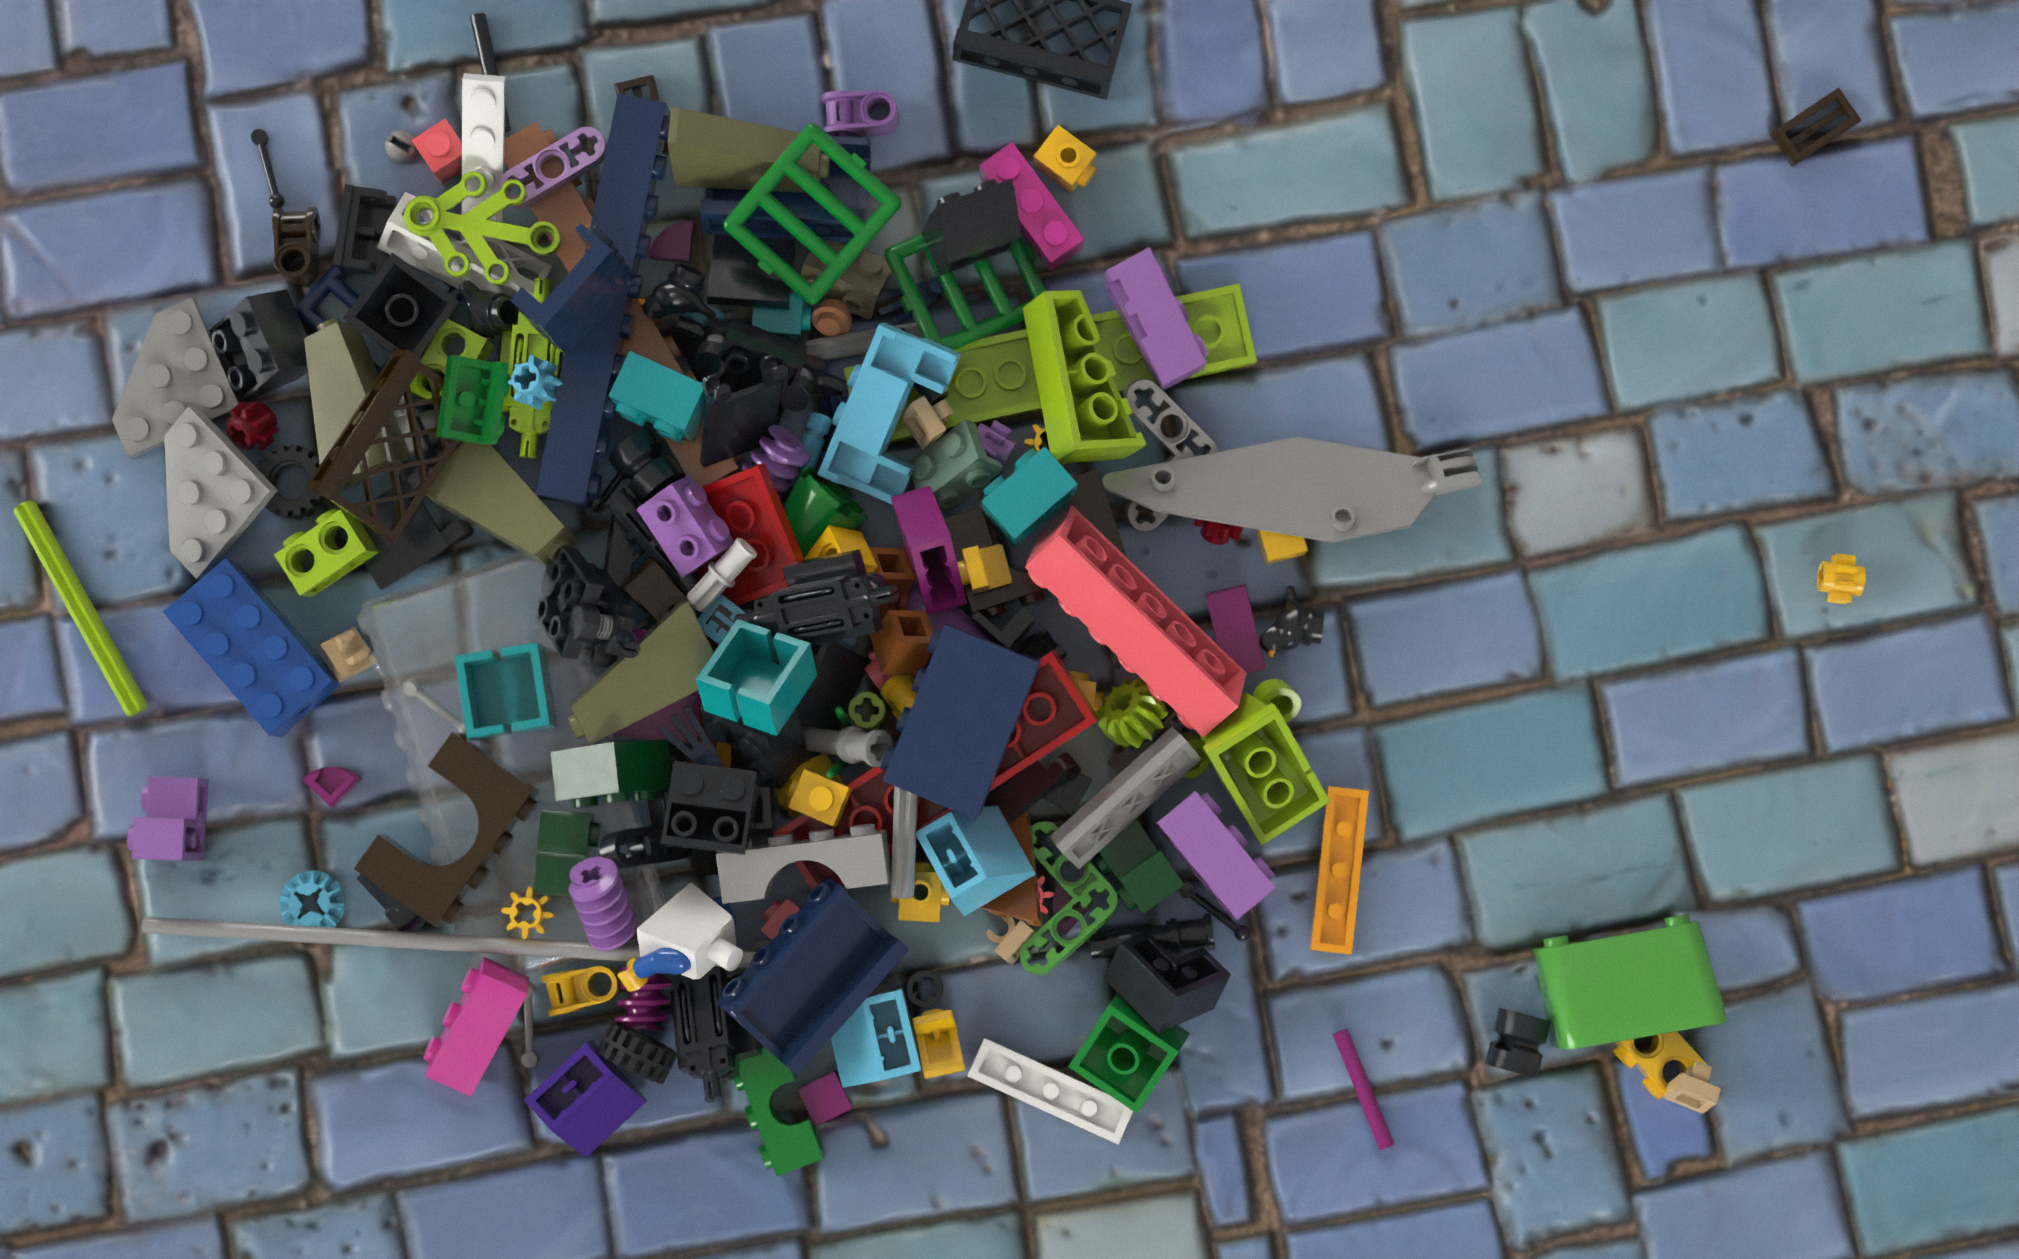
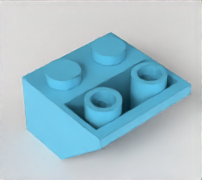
M998 806L983 807L981 815L977 819L951 811L915 832L950 899L964 916L1036 874Z
M904 987L868 996L831 1038L842 1088L882 1081L922 1070Z

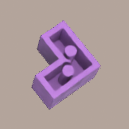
M148 777V785L143 787L141 804L142 808L146 810V817H134V826L131 825L127 834V846L132 851V859L204 861L209 779Z

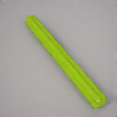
M28 500L14 508L16 518L125 714L132 717L142 713L148 708V703L37 503Z

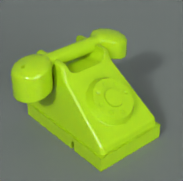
M1280 679L1263 681L1255 688L1253 696L1247 692H1242L1239 707L1204 737L1199 733L1193 732L1181 734L1202 758L1183 777L1189 779L1201 775L1207 769L1209 762H1211L1249 829L1261 846L1330 802L1286 722L1294 719L1301 709L1300 696L1285 681Z

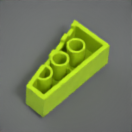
M1081 290L1044 291L1023 307V314L1050 453L1059 463L1124 460L1145 447L1147 444L1142 433H1136L1129 417L1133 413L1127 398H1121L1113 379L1116 372L1112 362L1104 358L1098 342L1101 340V337Z

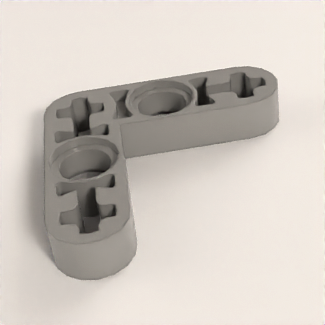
M1139 379L1130 382L1125 387L1122 399L1127 398L1133 412L1131 415L1171 454L1165 462L1194 456V453L1186 445H1181L1179 450L1175 447L1187 438L1190 430L1194 435L1189 437L1188 440L1196 447H1203L1205 445L1207 449L1204 451V455L1218 452V447L1214 441L1157 384L1150 380ZM1136 389L1141 391L1149 389L1150 393L1147 399L1154 407H1160L1162 402L1166 405L1165 408L1155 413L1151 422L1147 417L1152 415L1153 412L1145 405L1137 407L1134 405V402L1137 400V396L1134 394ZM1169 414L1178 417L1181 424L1179 433L1172 438L1164 436L1160 429L1162 419ZM1130 500L1125 504L1123 512L1125 521L1130 527L1145 532L1154 530L1169 515L1149 509L1148 513L1152 517L1150 521L1139 520L1137 522L1135 518L1139 513L1135 507L1138 504Z

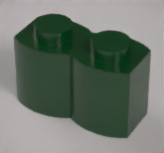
M541 809L533 893L571 896L568 891L569 885L572 882L569 877L571 868L579 862L591 858L592 847H599L601 823L594 822L595 813Z

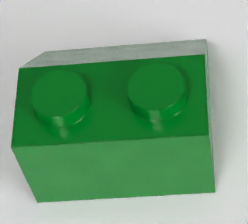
M1117 993L1068 1067L1137 1114L1190 1033L1179 1025L1157 1033Z

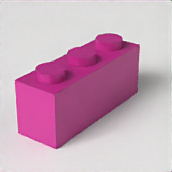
M1013 142L979 165L980 177L984 182L996 179L997 183L1009 179L1012 180L1015 189L1020 231L1050 272L1083 249L1084 238Z
M486 957L482 959L478 969L471 967L461 985L460 990L464 994L458 1004L452 1002L444 1015L442 1025L446 1027L440 1038L433 1036L425 1050L423 1059L428 1061L426 1077L471 1097L528 994L529 977Z

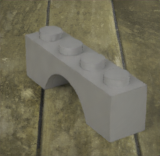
M863 824L850 827L851 834L834 836V829H823L809 832V839L793 841L792 834H782L767 837L768 844L752 846L750 839L745 855L718 852L716 860L722 904L766 898L771 893L774 880L779 871L790 863L802 860L815 861L828 866L840 877L846 889L888 884L891 881L892 867L887 829L876 831L875 824Z

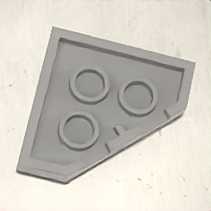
M187 299L154 315L112 418L126 454L132 459L164 445V435L188 406H197L214 423L230 416L229 411L240 403L235 390L228 381V374L219 353L213 347L208 326L195 299Z
M188 406L164 435L170 552L196 579H201L217 565L278 490L197 406Z

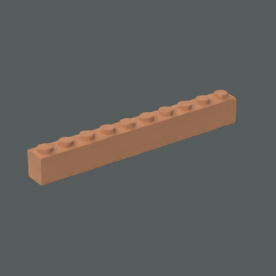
M537 121L507 137L505 139L504 163L508 170L557 142L552 130L548 129L543 132ZM557 157L547 159L542 166L543 175L551 179L559 177L564 171V166ZM534 169L529 170L528 173L533 179L523 185L526 186L534 181L538 188L542 187L543 184L536 176ZM579 177L530 206L539 222H549L560 231L562 245L557 254L568 273L584 257L586 246L575 231V228L579 223H582L590 230L595 207L591 197L583 201L576 187L582 184ZM546 233L548 239L552 244L553 236L551 234ZM632 299L630 314L635 316L634 329L631 339L624 338L621 354L627 356L629 351H632L697 381L691 369L683 373L676 359L683 355L672 336L669 335L663 338L656 325L662 322V319L648 318L644 314L638 299ZM704 420L693 442L683 438L679 444L664 437L685 475H691L693 480L701 487L741 472L737 463L743 460L741 455L707 467L702 466L700 455Z

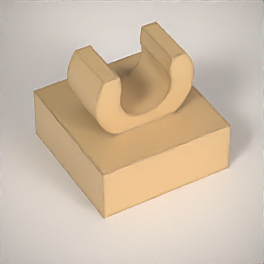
M923 396L908 406L901 415V419L921 449L924 450L935 443L947 430L943 423L954 412L945 399L931 407L926 397Z
M355 626L320 644L317 649L338 683L373 666L376 662L375 656Z
M1001 917L1008 924V932L1003 936H997L988 929L986 935L989 940L998 945L994 951L1006 962L1013 965L1020 957L1019 953L1022 945L1036 931L1023 920L1017 923L1013 917Z
M1696 1060L1693 1067L1689 1066L1686 1073H1680L1668 1083L1664 1099L1701 1114L1705 1113L1717 1104L1721 1088L1708 1083L1712 1066Z

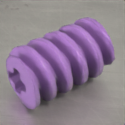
M770 425L768 431L775 439L762 437L759 443L766 452L754 449L750 455L757 465L765 462L781 501L783 492L787 491L792 484L791 479L797 478L801 471L800 466L806 465L810 457L809 452L796 436L783 427ZM745 462L742 469L746 470L756 465L751 462Z
M598 856L583 860L572 867L569 874L572 882L569 885L568 891L572 899H574L573 903L576 910L579 911L578 916L584 924L583 928L588 936L591 947L596 950L607 951L625 944L633 937L637 930L638 920L633 912V907L628 899V894L615 862Z

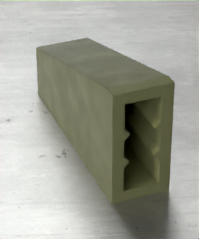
M671 107L667 143L675 187L751 190L800 132ZM812 144L797 162L821 183V178H829L830 158L815 144ZM787 175L772 190L806 193Z
M339 318L322 322L316 327L318 332L304 338L319 464L322 463L379 376L362 333L350 323L341 322ZM392 412L388 418L391 436L402 434L394 412ZM381 430L375 439L383 438ZM404 439L392 441L396 465L411 458ZM384 443L371 445L365 453L368 470L387 467L388 461ZM359 464L353 473L361 472ZM362 477L348 480L342 490L362 482Z
M463 442L452 453L426 494L437 505L546 567L552 565L555 560H558L562 546L572 548L579 541L493 445H477Z
M683 600L677 603L636 641L641 648L637 650L639 654L636 657L627 658L622 654L569 704L573 714L566 718L577 739L585 736L587 742L592 745L698 691L696 678L714 652L689 602Z

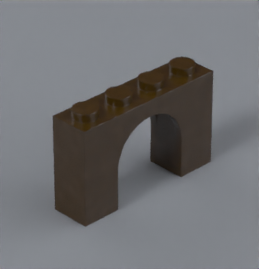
M1098 469L1073 476L1072 478L1078 484L1077 494L1064 505L1065 510L1073 505L1126 556ZM981 507L944 519L951 535L957 562L964 560L962 549L977 545L979 549L993 546ZM1009 567L1012 582L1009 585L973 594L970 584L963 586L972 614L977 610L986 619L1006 613L1005 605L1020 601L1021 606L1025 607L1045 600L1043 593L1049 590L1036 585L1028 573L1017 571Z
M455 732L449 735L428 767L462 790L473 802L478 815V833L471 849L462 858L451 864L435 866L424 862L388 835L378 834L354 867L357 872L434 927L443 926L445 922L451 925L458 918L465 907V904L461 901L470 887L476 890L483 883L490 872L485 866L494 854L501 856L514 838V835L510 833L519 819L525 822L539 803L534 799L539 793L538 789L471 741Z

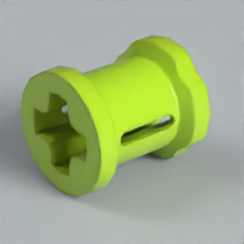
M869 691L859 693L850 701L848 708L849 716L854 724L865 730H873L881 726L887 715L886 705L877 694ZM865 700H871L873 707L879 709L878 715H871L870 722H864L863 716L857 713L858 707H864Z

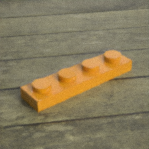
M1327 786L1326 795L1330 802L1324 807L1309 950L1352 955L1369 791Z

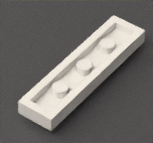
M468 73L463 75L462 177L470 171L478 172L486 179L488 187L483 196L479 198L468 196L462 201L461 215H464L498 192V183L504 174L506 76ZM472 178L467 184L468 191H477L481 185L480 179ZM504 209L488 220L504 223Z
M985 1037L967 1075L1116 1144H1119L1133 1113L1131 1109L1106 1092Z

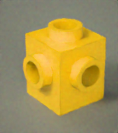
M915 863L914 888L918 884L925 885L928 889V896L924 900H919L914 895L909 899H898L891 896V903L899 904L898 920L941 922V905L949 906L950 897L937 873L934 872L932 864Z

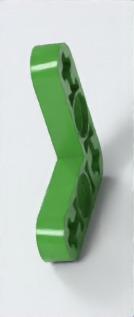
M1047 821L1038 822L1031 827L1034 856L1072 897V900L1025 941L1019 953L1021 964L1029 973L1036 976H1043L1052 972L1112 918L1119 907V897L1116 891L1090 861L1084 865V874L1081 879L1076 882H1068L1063 879L1061 869L1069 860L1062 854L1057 858L1054 865L1051 866L1048 861L1055 858L1046 847H1042L1039 850L1036 849V846L1039 844L1036 836L1040 832L1049 835L1059 828ZM1097 891L1100 895L1108 892L1110 894L1107 898L1108 909L1103 911L1100 907L1095 908L1089 914L1095 921L1088 926L1083 915L1074 909L1081 904L1086 911L1093 904L1091 895ZM1065 918H1076L1081 924L1080 934L1073 940H1065L1058 934V926ZM1051 932L1054 940L1064 947V950L1058 954L1053 946L1045 955L1048 960L1046 965L1042 967L1039 963H1035L1031 966L1029 962L1033 957L1030 950L1034 947L1042 950L1050 944L1044 936Z

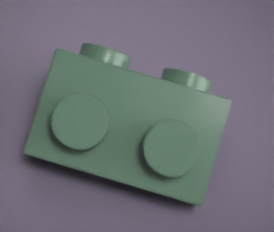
M966 419L909 462L915 465L911 475L915 489L930 486L942 512H949L957 508L963 500L979 488L989 484L991 479L1003 471L1000 461L986 455L976 424Z

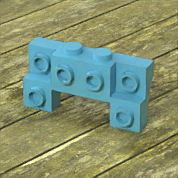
M885 322L878 324L862 366L857 364L849 377L847 387L851 388L852 391L847 403L841 402L834 414L832 424L837 427L817 475L834 483L862 491L893 505L891 497L904 493L915 465L887 453L886 450L913 385L916 382L940 394L946 392L961 353L924 337L921 339Z

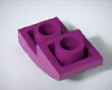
M1246 584L1206 593L1217 645L1246 673L1266 669Z

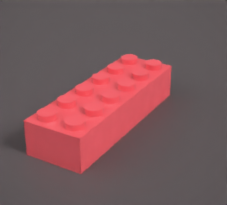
M1073 505L1037 537L1025 565L1033 582L1041 588H1047L1057 597L1061 608L1068 615L1079 618L1088 627L1090 635L1097 643L1101 645L1106 644L1117 655L1124 669L1130 673H1136L1147 683L1148 690L1157 700L1166 701L1176 711L1178 719L1185 727L1191 730L1195 729L1204 737L1239 707L1247 673Z

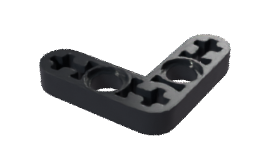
M668 742L672 773L674 761L681 762V758L675 745ZM669 790L656 791L657 799L647 800L652 826L624 829L605 834L600 842L601 857L614 861L618 869L671 862L690 857L693 853L692 848L668 847V845L661 844L666 813L665 792L669 795ZM645 836L648 837L651 844L650 855H648L645 849ZM628 845L629 853H621L619 846Z

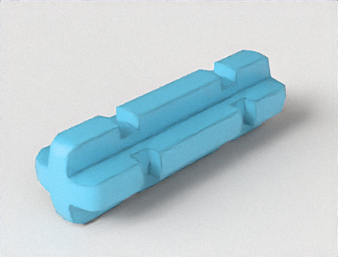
M813 412L809 417L806 425L809 429L807 433H803L801 442L809 452L810 459L806 465L800 466L801 470L805 466L815 469L825 442L823 436L828 434L832 424V419L824 414ZM797 478L791 479V488L793 487Z

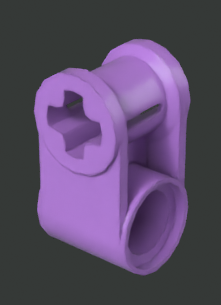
M830 91L821 96L822 103L826 105V127L823 130L829 136H883L893 132L899 124L900 115L896 102L885 91ZM884 105L890 108V114L884 120L876 121L870 118V113L876 106ZM840 109H841V120H840V118H839V110H840Z

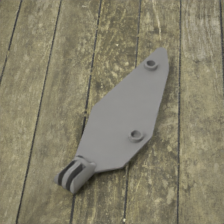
M1293 437L1111 472L1102 479V486L1106 491L1156 512L1330 543L1409 528L1434 496L1476 488L1483 484L1471 447L1421 458L1303 437ZM1164 480L1167 484H1161L1157 481Z

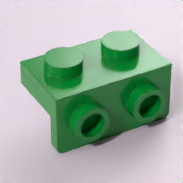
M457 355L447 356L436 437L477 445L497 444L498 438L502 436L505 428V416L502 414L503 400L508 395L511 386L508 384V381L511 380L510 374L507 373L508 363L501 361L488 362Z

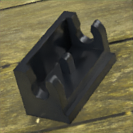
M345 184L333 265L341 272L374 276L386 261L389 254L378 249L377 246L386 223L396 208L397 198L395 196L387 195V191Z

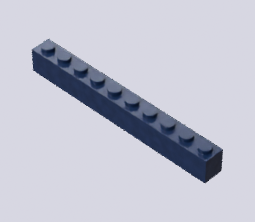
M623 94L617 95L590 230L596 225L614 241L613 245L618 248L619 254L625 259L624 262L630 267L626 273L633 284L568 357L565 355L563 357L559 380L563 381V384L557 386L555 396L557 400L553 405L535 493L544 500L590 508L591 499H598L600 494L602 475L597 474L600 458L606 459L610 446V435L605 434L608 418L614 419L617 412L615 411L617 406L610 399L609 393L627 357L621 353L624 338L631 339L634 329L635 316L630 314L632 299H639L642 290L643 276L638 275L640 260H647L651 245V236L646 235L649 219L655 220L659 206V196L654 195L657 180L663 181L667 167V156H662L665 140L668 141L671 112L665 102Z

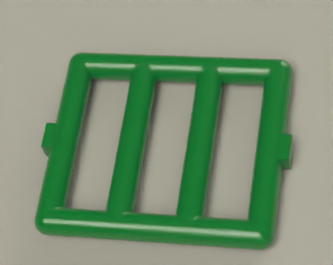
M809 123L723 222V227L727 233L760 261L757 265L769 276L774 273L808 304H816L899 210L901 200L865 168L867 163L855 152L851 155L817 124ZM812 144H815L881 203L866 222L859 218L797 162ZM785 175L790 177L854 234L839 253L832 249L770 194ZM758 206L764 209L827 265L812 284L743 225Z
M922 234L887 247L884 251V258L903 295L899 301L906 315L912 313L923 338H928L952 350H956L1025 320L1023 307L1032 300L1012 307L989 259L975 263L974 266L998 314L977 323L953 272L939 275ZM1020 238L1010 253L1032 298L1035 299L1047 290L1033 263L1037 257L1031 245H1024ZM923 250L962 327L961 330L942 338L903 258Z

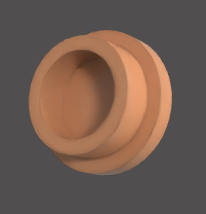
M836 299L825 300L816 306L811 317L812 324L816 330L829 337L847 334L852 325L850 309L846 304Z

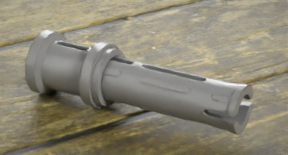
M801 725L807 751L838 755L847 763L855 764L865 761L869 766L880 767L889 745L893 746L890 735L883 730L875 729L868 733L862 728L855 726L846 727L839 731Z

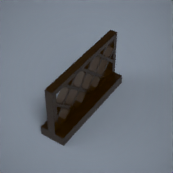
M409 349L394 351L306 486L318 496H324L394 543L460 442L440 438L442 449L437 457L424 459L420 435L437 432V427L418 430L414 407L433 403L438 424L442 398L439 388L443 390L444 378L420 362L421 358ZM417 373H419L429 381L432 398L413 402L410 384ZM402 396H404L405 403L397 405ZM406 408L410 432L391 436L388 424L389 416L395 410ZM381 430L383 438L375 439ZM412 437L416 461L396 465L392 441ZM384 443L388 466L368 470L365 453L371 445ZM432 463L430 468L426 472L425 464ZM359 464L361 472L353 473ZM417 466L420 478L419 485L415 491L402 493L398 470ZM390 472L394 495L374 499L370 475ZM362 477L366 501L351 503L339 495L348 480ZM410 497V499L404 506L403 498ZM395 500L398 517L389 529L378 521L375 504ZM367 506L369 515L362 511L360 507Z

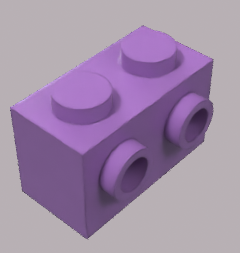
M691 475L671 483L637 508V511L681 578L701 569L727 551L734 543L727 524L716 515L707 501L704 489L693 480Z

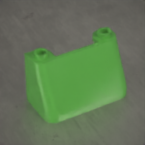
M1689 914L1664 918L1666 926L1653 930L1584 942L1569 943L1568 935L1543 939L1544 947L1533 948L1546 1020L1551 1021L1549 1028L1551 1046L1563 1050L1577 1049L1727 1022L1724 1003L1699 921H1690Z

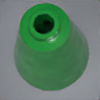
M805 466L801 470L783 504L784 511L804 558L828 525L857 530L868 519L867 515L861 514L864 511L863 508L845 490L832 481L830 483L820 482L818 480L819 475H817L819 471L810 466Z

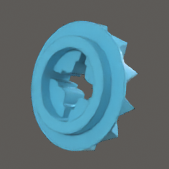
M321 871L298 873L284 884V889L278 899L281 911L280 917L287 925L336 927L345 911V895L342 887L336 879ZM322 889L319 893L320 897L317 900V904L325 914L309 911L301 917L306 904L298 894L313 896Z

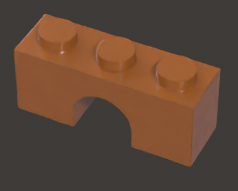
M869 547L878 566L874 572L884 576L888 586L892 584L897 586L898 590L893 593L899 592L898 602L885 603L879 607L883 629L875 634H869L881 673L917 675L919 669L924 668L931 653L927 652V648L932 638L933 630L926 611L908 610V595L915 577L905 548Z

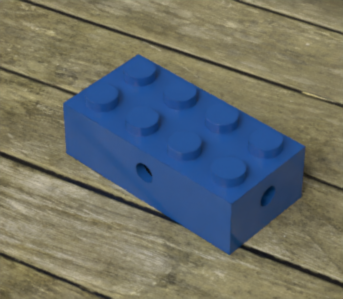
M224 558L163 611L166 617L270 736L281 738L342 685V682H337L323 660L235 561Z

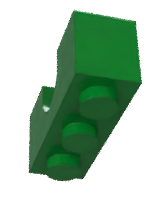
M763 1046L761 1047L762 1055L739 1060V1071L733 1080L738 1091L744 1089L750 1102V1105L745 1107L748 1122L752 1130H760L764 1144L759 1146L762 1161L767 1170L774 1169L777 1177L820 1161L826 1155L811 1117L798 1122H788L776 1114L773 1107V1095L776 1089L781 1085L796 1080L798 1077Z

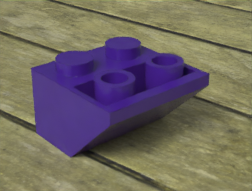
M593 1040L581 1046L524 1099L527 1105L553 1133L585 1158L647 1102L645 1097L612 1061L598 1054L597 1050L599 1047Z

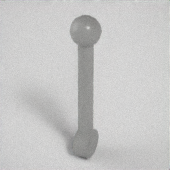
M411 678L403 684V691L406 695L411 697L417 696L455 726L459 734L467 739L465 723L422 691L421 685L416 679Z
M530 981L528 984V994L524 1000L525 1053L521 1057L523 1066L527 1068L534 1067L539 1060L533 1046L532 996L536 988Z

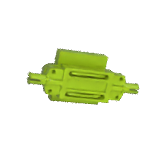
M535 278L533 297L542 304L550 295L552 280L543 278L542 281L541 278ZM519 311L518 325H513L512 331H502L500 361L508 363L507 373L512 378L515 363L522 364L528 362L530 355H534L542 359L543 362L547 360L557 365L558 367L553 374L559 379L564 354L543 337ZM510 386L509 393L503 400L502 413H510L509 428L521 433L519 457L536 459L538 435L548 433L554 402H542L541 410H537L529 406L528 403L524 405L515 401L513 397L517 390Z

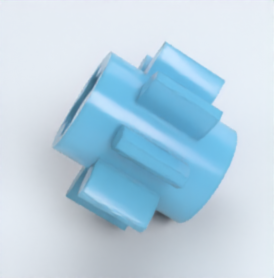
M530 355L528 362L522 364L515 363L512 378L508 381V384L517 390L513 397L515 401L524 405L528 403L529 406L541 410L542 402H555L557 400L555 397L557 386L563 384V381L557 379L553 374L558 367L557 365L547 360L543 362L542 359L534 355Z

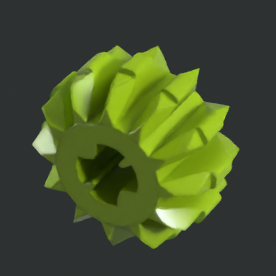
M1126 677L1120 687L1112 685L1111 694L1101 697L1104 705L1096 711L1100 717L1098 725L1101 727V731L1124 749L1130 745L1139 748L1144 739L1153 741L1152 734L1156 730L1164 728L1161 720L1169 714L1165 708L1166 701L1157 700L1148 690L1147 683L1140 677L1134 681Z

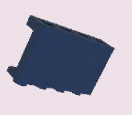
M856 135L831 136L851 155L855 152L867 163L865 168L871 172V140L869 138H860ZM830 159L829 178H821V184L866 222L869 192ZM706 188L705 199H701L700 207L703 235L731 236L725 231L723 222L750 190ZM770 192L771 195L823 241L849 242L854 236L852 232L808 193ZM760 206L743 224L757 237L796 239Z
M579 223L575 228V231L589 251L542 304L522 287L511 299V302L530 324L567 357L633 284L626 273L630 267L624 262L625 259L619 254L618 248L613 245L614 241L596 225L589 230L582 223Z
M948 623L945 624L943 631L936 628L932 635L927 652L933 654L927 670L920 668L916 675L911 691L916 692L917 696L912 708L904 707L896 726V730L902 732L896 747L889 745L880 768L886 771L883 782L977 819L981 815L1042 660L1030 655H1022L956 628L957 626Z
M828 878L825 882L818 884L811 890L807 897V902L796 914H792L784 920L779 928L778 935L769 945L761 947L753 955L751 965L740 977L732 979L725 986L722 997L716 1003L784 1066L798 1076L909 949L899 939L889 934L848 894V891L841 884Z

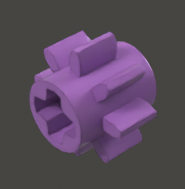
M994 420L991 428L981 423L977 429L986 455L1000 461L1002 467H1004L1017 444L1008 438L1012 429Z

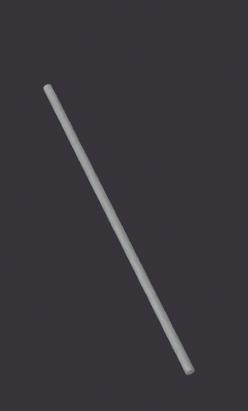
M144 917L142 920V932L151 934L629 961L632 958H640L639 945L623 944L615 949L602 951L592 948L589 942L161 917ZM743 951V958L737 968H748L756 952Z

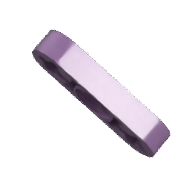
M581 127L506 171L499 180L498 191L501 190L503 183L510 179L519 180L522 184L530 181L533 178L528 171L534 169L536 176L543 186L538 188L534 181L525 186L527 189L525 202L519 206L509 205L515 209L527 208L601 164L605 158L607 143L597 129ZM585 138H588L590 142L598 140V143L594 145L595 154L589 156L586 152H581L574 157L578 163L575 167L572 166L570 159L563 152L568 147L572 155L583 148L581 141ZM557 157L564 162L563 173L553 179L545 177L542 173L543 163L549 158ZM510 187L507 191L508 198H518V196L515 193L508 195V193L513 190V188Z

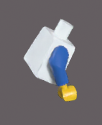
M692 883L684 887L637 928L640 958L630 959L627 963L628 969L619 972L617 975L627 991L633 992L640 989L647 983L649 976L656 973L681 974L695 980L701 979L716 964L729 972L735 970L743 958V951L735 946L736 918L730 904H722L721 896L711 899Z

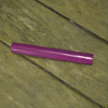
M1348 1028L1333 1033L1332 1035L1379 1150L1393 1146L1395 1143Z

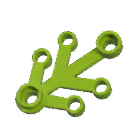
M475 171L464 174L460 183L436 199L422 195L415 197L407 204L404 211V221L407 228L417 236L430 238L444 259L445 270L455 278L467 276L471 270V262L466 255L456 251L444 229L461 232L485 268L484 274L486 279L496 286L508 283L511 278V269L504 261L497 258L484 237L529 245L536 254L544 257L554 255L562 245L560 231L549 222L540 221L531 228L488 220L509 205L519 206L525 202L527 189L516 179L504 182L501 190L464 215L448 211L468 196L479 198L486 193L487 181L480 173ZM478 178L481 182L480 188L474 192L468 191L467 184L469 180ZM512 186H519L521 189V194L516 199H509L507 196V191ZM430 210L432 212V220L427 224L420 223L419 216L421 212ZM546 233L553 236L552 244L549 247H541L539 244L540 237ZM456 258L464 260V267L459 272H454L451 269V263ZM495 266L504 267L505 273L501 279L495 280L491 277V271Z

